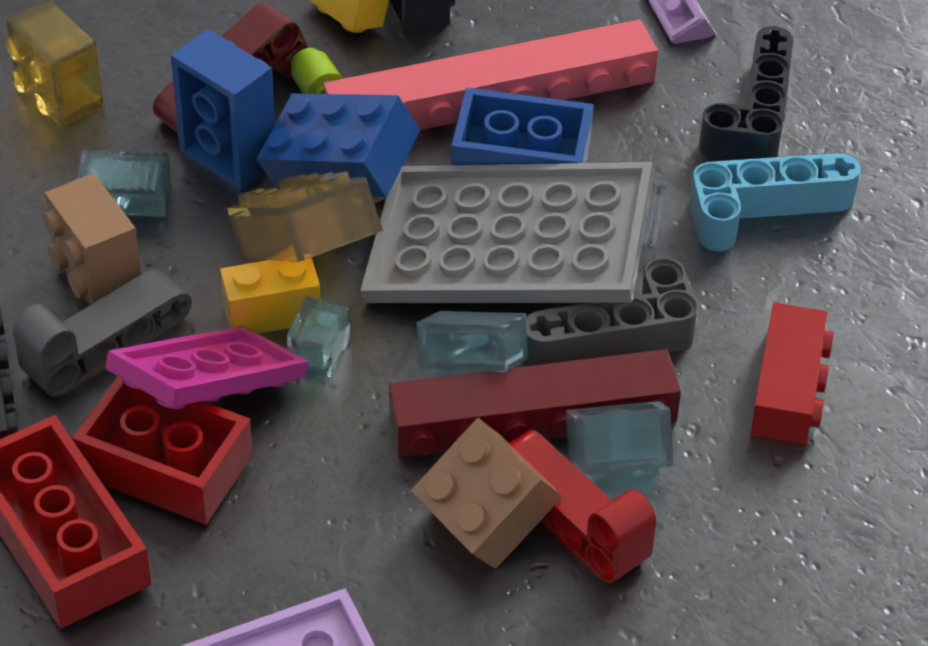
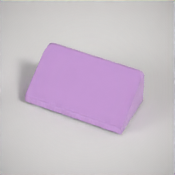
M648 0L673 44L709 38L716 35L697 0Z

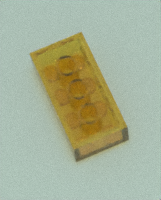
M347 171L334 175L332 172L318 175V173L304 176V173L278 181L280 186L278 190L277 187L267 190L259 188L238 196L239 204L227 208L244 259L300 262L383 231L366 177L349 178Z

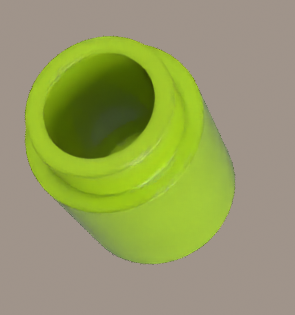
M305 48L299 51L291 61V76L303 94H323V83L343 79L327 54L315 48Z

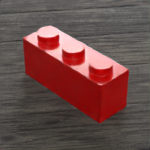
M773 302L750 436L807 445L810 427H820L824 400L815 399L816 392L825 393L829 365L820 364L821 357L830 358L834 331L825 330L828 311Z

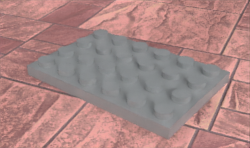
M653 163L402 166L384 204L360 290L364 303H632L654 180Z

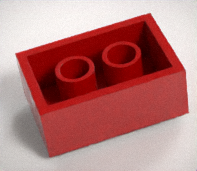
M118 376L78 429L72 440L104 486L207 525L253 456L250 418L204 401L186 404L181 409L167 408L158 404L157 398L145 391L125 385L123 379Z

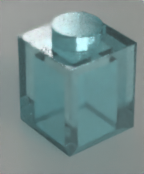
M305 297L287 334V347L289 351L309 361L308 372L333 377L350 340V307L331 301Z

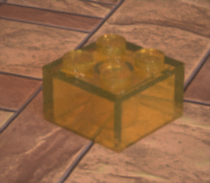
M46 0L6 19L9 38L5 40V43L12 57L14 69L11 71V79L20 93H26L35 102L41 114L44 116L49 115L62 128L104 107L96 42L51 0Z

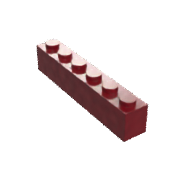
M664 349L389 383V415L398 457L424 456L447 451L477 418L500 434L508 443L529 430H535L545 439L555 437L566 438L578 434L602 431L613 432L618 429L649 425L660 426L665 423L677 422L681 389L669 351Z

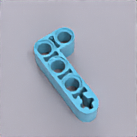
M840 153L702 163L694 170L690 196V212L697 239L706 249L721 252L732 248L736 243L740 218L848 210L854 205L856 200L861 165L854 157Z

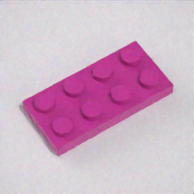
M244 326L109 350L105 369L122 378L125 385L141 389L157 398L156 401L161 406L181 409L190 403L217 401L222 396L236 393L250 394L254 389L268 386L282 387L287 382L305 379L309 361Z

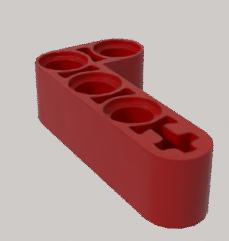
M529 430L509 442L563 496L540 522L600 579L607 583H613L651 557L656 529V515L650 502L642 493L631 488L611 500L535 430Z

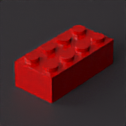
M56 415L0 439V535L60 629L152 585L147 548Z

